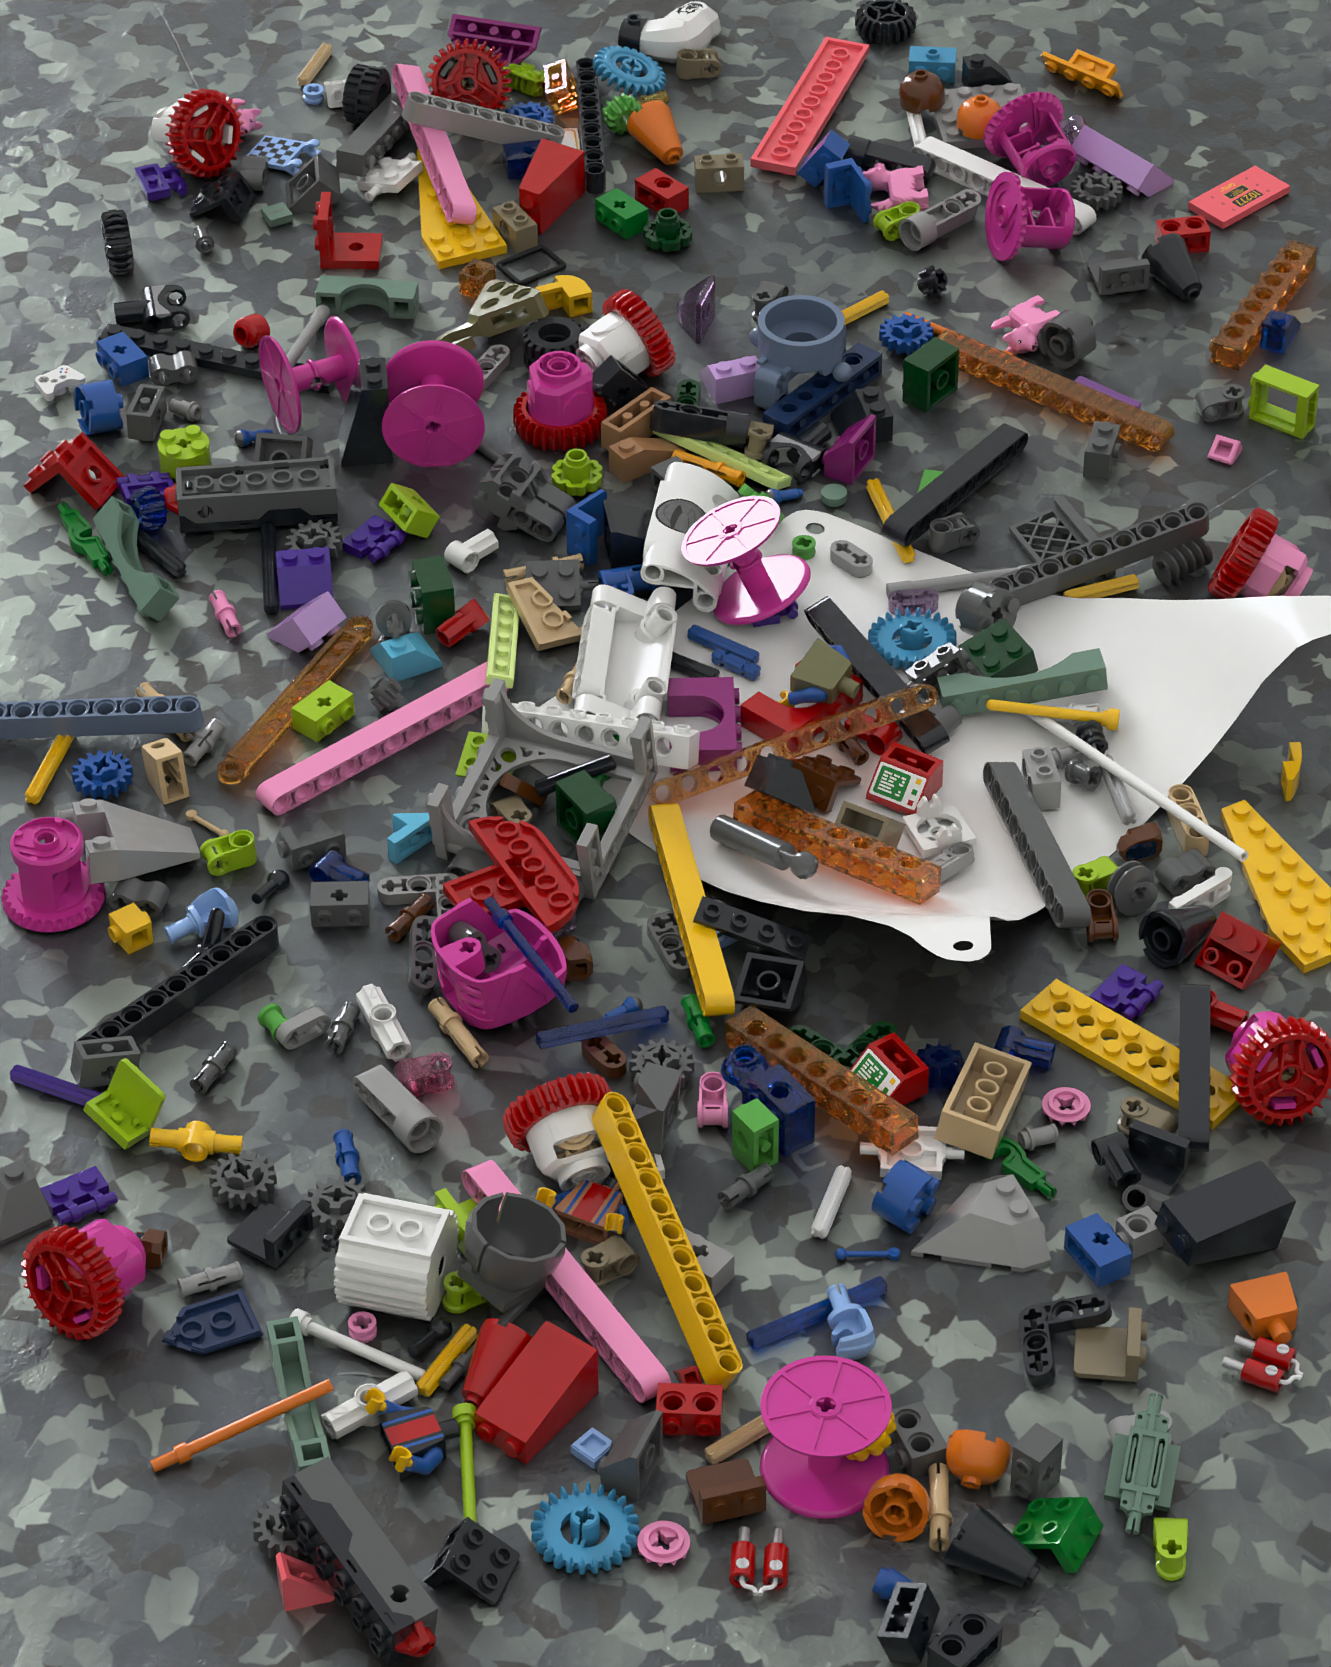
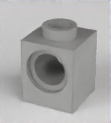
M1148 1205L1116 1219L1115 1234L1123 1243H1127L1133 1255L1132 1260L1162 1247L1164 1243L1163 1235L1154 1224L1157 1215Z

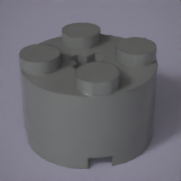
M1065 310L1044 324L1038 332V345L1043 355L1047 353L1052 359L1049 361L1056 367L1066 369L1075 365L1096 349V335L1092 327L1093 321L1091 317L1086 314L1082 315L1074 310Z
M978 581L972 583L974 586L969 590L965 589L959 596L955 615L956 619L960 621L961 626L959 627L963 632L975 636L1002 618H1005L1012 627L1014 626L1017 612L1020 608V601L1010 591Z

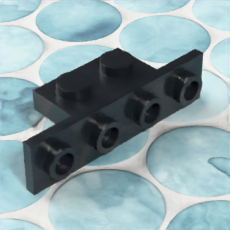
M702 896L693 920L694 923L719 931L723 935L800 961H804L813 937Z

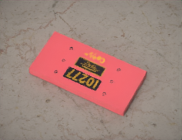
M1253 166L1189 201L1188 209L1198 215H1203L1206 220L1224 229L1290 193V185L1261 168Z

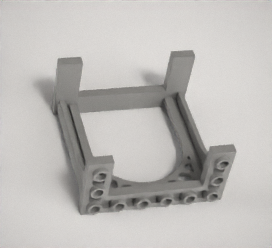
M494 678L490 687L485 688L482 695V704L485 705L486 711L485 722L488 723L489 729L488 738L484 744L479 746L477 759L473 765L468 767L466 779L463 785L457 788L453 804L449 785L441 783L437 784L434 792L430 793L426 799L425 806L429 813V827L432 829V844L435 845L436 855L438 858L448 860L451 852L457 854L462 848L486 853L472 833L464 829L468 821L488 817L487 803L489 796L497 783L503 778L505 772L511 773L520 767L542 762L560 763L574 767L604 755L612 754L616 762V769L603 775L626 780L630 784L601 842L598 825L587 823L576 844L578 861L562 857L573 871L576 879L585 887L584 897L595 900L658 774L652 718L640 717L631 735L633 755L556 735L540 728L525 718L509 701L505 680ZM504 751L513 752L516 755L515 761L511 763L505 762L501 758ZM522 751L525 752V755H526V754H531V755L528 756V757H523ZM497 765L501 767L499 771L494 772ZM475 807L480 808L478 812L473 813Z

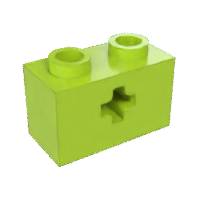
M394 483L390 484L379 503V506L405 532L428 538L440 518L414 489Z
M328 680L291 708L293 729L315 742H319L355 715L353 693Z

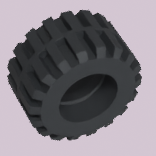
M357 64L352 68L345 82L342 101L343 113L347 122L362 124L391 93V79L387 69Z
M564 317L541 318L537 322L533 321L530 323V326H527L523 333L524 364H526L527 369L529 370L531 364L549 352L566 351L576 355V349L579 348V336L585 329L581 327L580 323L574 322L570 318L565 319Z

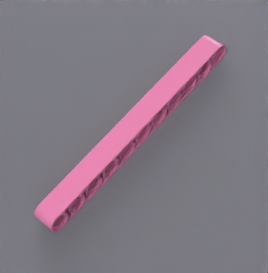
M394 65L392 83L403 109L410 92L416 91L431 95L419 66ZM408 122L447 222L472 225L476 218V206L446 131Z
M487 662L269 778L257 788L255 793L256 799L274 815L280 816L483 706V692L485 688L490 687V685L485 684Z
M488 1160L466 1169L461 1174L463 1185L476 1204L484 1197L502 1192L504 1196L506 1192L521 1194L493 1160ZM565 1248L564 1257L556 1270L547 1279L545 1289L589 1343L598 1350V1354L639 1403L657 1397L658 1383H671L668 1372Z

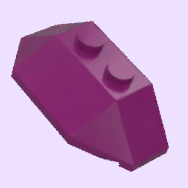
M453 14L447 35L454 46L456 40H460L461 45H463L466 38H469L470 44L475 39H478V44L482 45L484 42H487L488 47L492 48L495 46L493 53L495 55L502 53L499 61L507 60V64L504 66L506 67L510 63L519 65L536 51L542 29L538 26Z

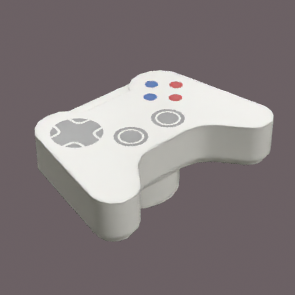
M67 365L59 366L57 369L35 378L37 389L47 401H52L55 396L66 393L67 387H78V385L86 384L85 375Z

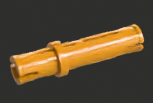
M676 449L671 458L677 456L684 463L708 470L726 483L736 487H741L744 484L746 473L727 467L724 462L719 461L716 463Z

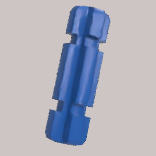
M717 648L711 655V661L714 664L724 665L725 669L741 676L745 674L744 677L752 681L756 680L761 674V667L752 662L748 664V660L732 653L727 654L728 652L721 648Z

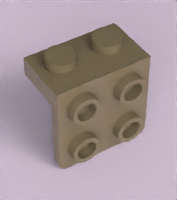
M1129 1307L1127 1328L1093 1326L1077 1329L1075 1333L1073 1374L1078 1378L1138 1382L1139 1365L1146 1364L1147 1346L1140 1345L1141 1341L1147 1340L1148 1322L1141 1321L1142 1308Z

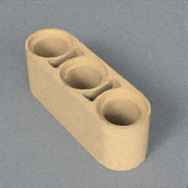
M1176 784L1169 788L1168 798L1208 825L1191 787L1184 784ZM1166 811L1183 853L1185 854L1191 849H1198L1206 857L1209 850V840Z

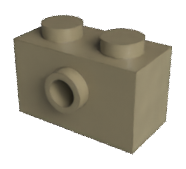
M843 801L834 827L858 836L856 842L872 848L873 843L896 851L906 824Z

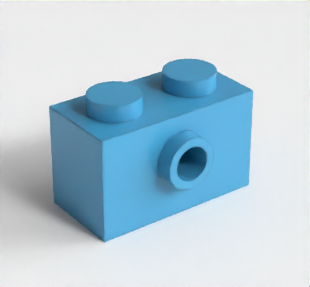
M910 46L909 74L916 70L924 69L938 75L942 82L955 83L957 48Z

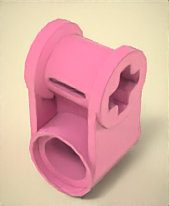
M708 1072L700 1078L697 1128H702L703 1125H722L723 1128H728L727 1081L724 1075L719 1072Z

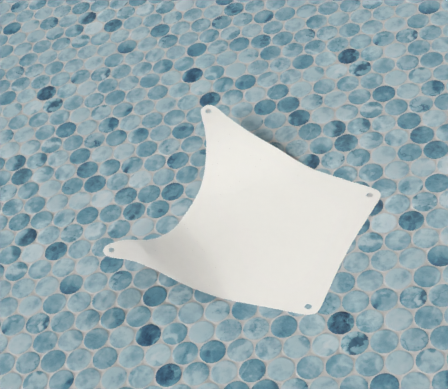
M813 510L796 511L784 518L770 538L757 549L762 552V558L778 554L792 555V541L795 537L809 535L815 539V556L805 560L810 567V580L803 593L796 599L798 616L795 619H790L788 615L780 616L779 624L754 627L752 623L730 625L719 621L713 611L702 612L696 609L692 598L675 611L678 618L673 652L718 669L720 671L719 677H733L734 688H739L740 704L735 706H740V709L741 704L758 691L775 701H781L783 699L780 697V693L783 690H786L788 693L792 692L790 691V675L795 670V664L803 659L817 638L824 641L808 621L804 613L806 608L829 596L867 640L868 631L871 629L872 623H877L878 617L885 619L886 612H889L892 618H895L896 608L902 616H905L906 607H909L911 615H915L917 608L920 607L921 616H924L926 611L930 609L932 619L939 612L941 619L947 617L948 623H953L954 630L957 633L956 647L959 649L958 645L970 639L973 635L967 634L960 629L959 626L961 624L959 619H956L955 609L961 593L965 589L969 590L971 587L888 599L886 583L926 580L970 574L972 572L915 549L914 562H907L905 564L901 561L893 542L882 535L828 513ZM810 523H818L825 530L820 534H812L806 530V526ZM838 540H846L868 553L873 559L872 573L866 577H855L834 564L830 559L831 544ZM729 566L726 570L724 581L736 572V569L732 570ZM1057 595L1043 597L1020 606L1013 626L1015 631L1033 649L1038 670L1042 671L1052 667L1072 653L1100 648L1106 666L1108 689L1030 704L1066 707L1070 703H1074V705L1098 703L1101 713H1103V710H1109V708L1120 709L1118 731L1106 730V727H1102L1108 743V749L1104 755H1111L1114 762L1168 798L1169 788L1176 784H1183L1234 723L1262 682L1296 648L1314 639L1331 634V596H1267L1209 600L1072 598ZM692 625H698L758 651L760 659L756 664L761 667L760 676L752 681L744 677L745 674L741 676L725 669L724 665L714 664L711 661V655L715 650L689 640L687 637L688 629ZM890 664L892 669L905 683L909 682L905 673L906 670H903L902 666L893 668V664ZM670 668L669 678H694ZM864 685L861 703L839 719L844 725L849 713L853 709H857L882 723L886 720L894 721ZM667 693L663 697L660 721L664 722V726L674 727V725L682 724L690 726V730L702 732L719 725L716 721L705 717H668ZM555 696L540 707L556 705L561 707V710L570 712V710L574 709L575 699L571 703L562 704ZM939 696L935 699H926L942 708ZM802 703L795 705L794 708L808 707L816 703ZM991 710L961 716L962 723L948 735L950 742L929 755L943 760V783L936 795L943 802V807L950 805L957 807L977 838L976 846H973L975 861L942 883L925 878L922 868L923 862L928 863L939 855L923 858L905 828L895 851L873 843L872 848L856 842L858 836L834 827L843 801L902 822V817L907 815L866 799L867 790L881 757L869 749L867 741L857 736V741L869 753V759L866 763L858 766L853 763L845 752H841L837 748L836 741L825 730L790 755L741 726V741L737 742H742V759H737V771L670 772V767L657 765L658 774L628 833L657 852L649 825V805L678 803L702 881L724 891L760 902L802 911L849 915L888 925L911 936L922 947L939 957L955 961H976L988 955L991 950L990 920H1021L1046 906L984 784V765L986 762H1015L1021 772L1022 750L1037 747H1050V749L1058 747L1061 749L1071 745L1025 714ZM536 719V725L542 728L541 722ZM1071 722L1057 723L1076 735L1077 727L1084 722H1075V725H1071ZM561 723L562 730L568 733L566 725ZM587 730V733L593 737V732ZM902 730L903 738L898 743L920 751ZM665 738V745L669 748V740ZM522 751L523 757H528V756L531 755V754H526V755H525V752ZM1077 751V752H1074L1073 754L1076 755V754H1080L1081 752H1080V751ZM769 753L789 760L800 759L803 756L816 757L817 754L824 755L832 759V764L838 767L842 765L855 770V775L862 778L860 784L840 786L832 811L829 813H825L817 808L814 809L813 814L744 786L757 754L767 757ZM1084 755L1083 762L1085 765L1099 767V764ZM553 762L530 764L546 776L573 767ZM1066 764L1061 769H1057L1061 779L1060 808L1040 811L1073 872L1074 867L1091 862L1101 856L1109 857L1116 851L1120 837L1124 836L1128 829L1143 825L1160 806L1123 782L1137 818L1135 824L1124 825L1103 775L1099 786L1094 790H1088L1084 788L1083 784L1067 782L1065 779ZM614 777L604 782L602 788L614 797L617 808L630 782ZM719 815H727L793 844L796 853L808 851L818 860L817 873L809 879H799L791 872L790 868L781 871L716 842L710 836L712 821ZM948 819L937 821L939 825L946 827L954 823ZM928 824L920 825L918 833L927 832L929 829ZM935 831V832H933V833H931V834H932L933 836H936V833H937L938 831ZM960 941L973 943V947L965 951L956 950L953 948V945Z

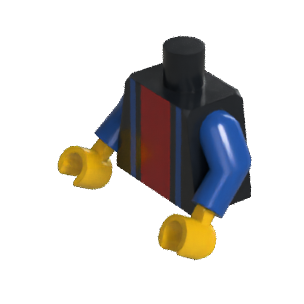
M370 1388L363 1397L364 1401L368 1402L365 1406L366 1411L369 1414H375L378 1411L380 1414L378 1415L380 1438L388 1453V1459L392 1462L400 1481L415 1474L429 1475L447 1458L446 1441L460 1436L459 1426L455 1418L438 1423L432 1409L429 1407L413 1408L399 1406L389 1400H385L384 1393L377 1388Z

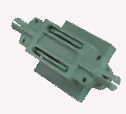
M1156 1393L1149 1394L1147 1411L1136 1413L1135 1423L1130 1428L1129 1436L1115 1434L1104 1499L1120 1502L1119 1510H1123L1124 1515L1128 1518L1125 1529L1126 1533L1131 1534L1132 1525L1135 1522L1133 1535L1139 1534L1141 1520L1146 1516H1152L1153 1509L1169 1512L1181 1447L1169 1444L1170 1434L1167 1433L1169 1418L1160 1414L1163 1395L1158 1394L1156 1406L1154 1405Z

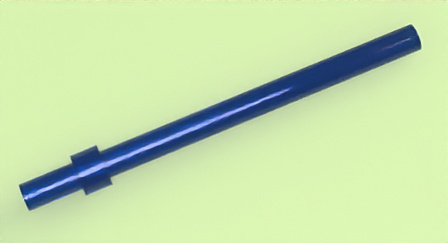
M493 897L486 898L484 905L493 915L492 920L499 929H504L570 1013L576 1012L579 1008L578 1003L516 927L511 914L507 909L501 908Z

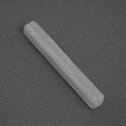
M1106 755L1108 758L1114 761L1111 755ZM1099 765L1122 823L1124 825L1135 824L1137 821L1136 812L1123 781Z

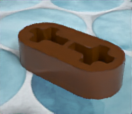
M505 772L499 784L542 807L549 795L539 796L534 786Z
M589 1033L583 1037L581 1041L582 1056L607 1078H619L626 1073L627 1058L625 1053L605 1035Z

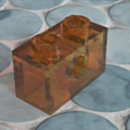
M564 58L545 65V93L556 115L578 108L576 78L566 59Z

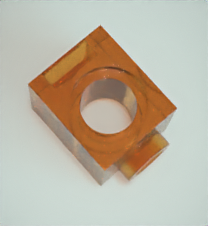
M474 258L459 272V293L477 299L485 284L496 279L495 265Z

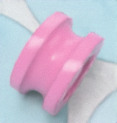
M365 1311L351 1315L348 1320L349 1337L361 1343L372 1341L377 1335L375 1316Z

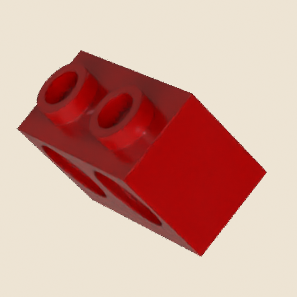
M1203 215L1156 220L1154 239L1156 244L1159 243V237L1170 233H1177L1186 241L1190 254L1209 252L1211 230Z
M658 1383L656 1410L663 1412V1434L721 1436L723 1385Z

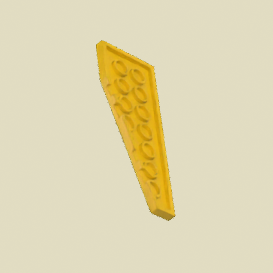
M417 149V160L422 162L424 169L418 174L422 245L437 268L443 269L507 253V244L471 191L470 193L476 206L475 222L472 225L447 222L420 151Z
M1246 800L1222 808L1220 818L1229 839L1248 852V858L1241 862L1242 871L1254 900H1257L1259 904L1260 915L1266 921L1269 936L1282 942L1279 948L1303 973L1331 963V887Z

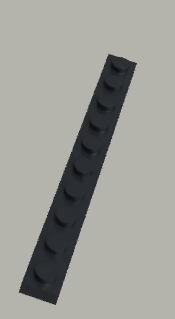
M109 323L98 337L99 341L124 332L147 356L152 357L155 354L175 355L181 351H190L195 355L198 367L263 380L259 355L255 353L237 351L231 348L218 347L207 343H199L188 339H180ZM296 363L294 367L300 366V365H303V364H302V363ZM315 377L310 384L320 382V378ZM335 383L323 385L316 392L330 394Z

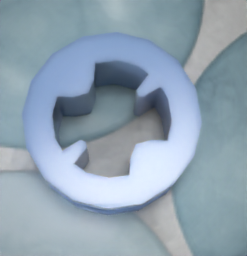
M316 83L304 86V102L310 105L322 103L324 101L323 86Z

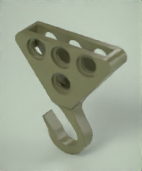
M494 279L487 282L469 312L468 321L462 326L445 332L436 340L453 343L469 351L476 347L472 339L473 337L497 335L541 319L549 314V310L538 289Z

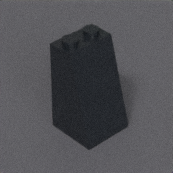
M370 357L368 359H359L338 431L341 467L393 463L392 450L386 444L382 433L383 416L389 406L385 358Z
M1257 1161L1163 1201L1154 1225L1186 1265L1191 1266L1278 1248L1296 1200L1263 1161Z

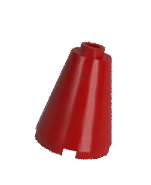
M496 1318L486 1319L480 1327L461 1392L465 1399L464 1403H471L477 1409L532 1339L527 1332L508 1322L506 1327L498 1325L499 1319Z

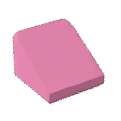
M1216 435L1207 458L1232 466L1243 449L1241 441Z

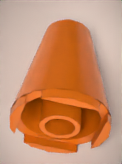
M653 100L642 104V109L637 113L634 110L627 121V129L630 135L665 165L678 163L683 156V148L670 108L661 100Z

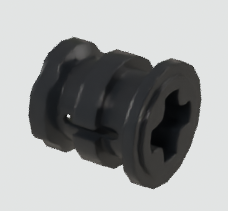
M1090 720L1077 727V737L1092 747V744L1095 743L1097 750L1102 754L1105 753L1108 749V743L1099 722Z

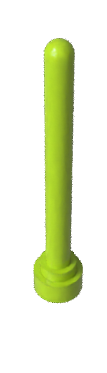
M460 1403L452 1408V1418L456 1419L460 1430L463 1518L469 1517L477 1523L472 1437L477 1407L471 1403Z

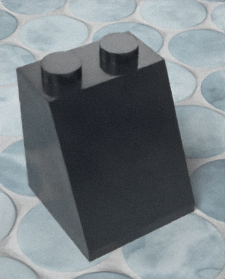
M609 499L603 500L604 543L610 569L643 564L644 544L652 510Z

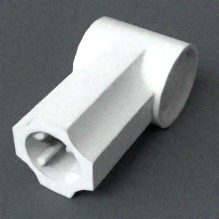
M486 529L464 543L458 540L451 542L444 552V558L462 572L470 573L477 567L479 559L499 548V542L494 532Z

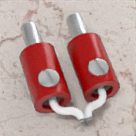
M1236 1335L1234 1339V1346L1253 1352L1252 1359L1248 1357L1245 1363L1225 1356L1222 1361V1367L1241 1373V1381L1274 1393H1278L1282 1385H1288L1293 1380H1301L1303 1377V1373L1299 1371L1300 1364L1295 1360L1297 1353L1295 1348L1261 1336L1257 1341ZM1294 1364V1371L1297 1375H1292L1288 1380H1284L1285 1371L1289 1372Z
M746 1526L740 1527L738 1541L731 1546L730 1583L738 1588L752 1590L754 1596H762L763 1592L767 1590L785 1588L788 1584L789 1548L783 1544V1530L780 1528L773 1529L771 1543L765 1546L763 1584L765 1586L757 1590L752 1585L755 1577L756 1547L750 1542V1529Z

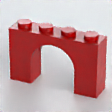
M854 674L851 676L852 680L860 683V689L854 698L840 693L832 704L822 702L802 708L782 705L758 691L741 704L740 724L745 729L791 755L800 747L805 746L817 734L822 733L828 720L835 717L841 719L845 713L861 703L863 699V679Z

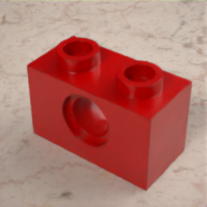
M655 168L635 179V200L657 213L663 208H672L678 214L689 208V187Z

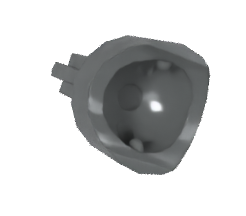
M389 600L381 603L376 609L375 620L377 628L386 637L399 638V636L404 635L410 629L412 617L410 609L405 603L398 600Z

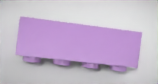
M1084 125L1072 144L1077 154L1076 160L1086 166L1090 162L1094 165L1092 169L1101 175L1107 172L1111 176H1115V181L1120 180L1121 185L1123 182L1127 184L1126 189L1137 196L1141 192L1150 197L1172 185L1175 181L1155 165Z

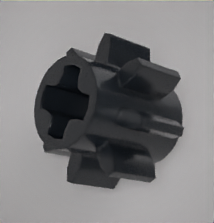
M934 265L918 273L917 286L924 295L930 293L931 298H934L947 290L945 287L948 283L947 275L941 268L935 270Z

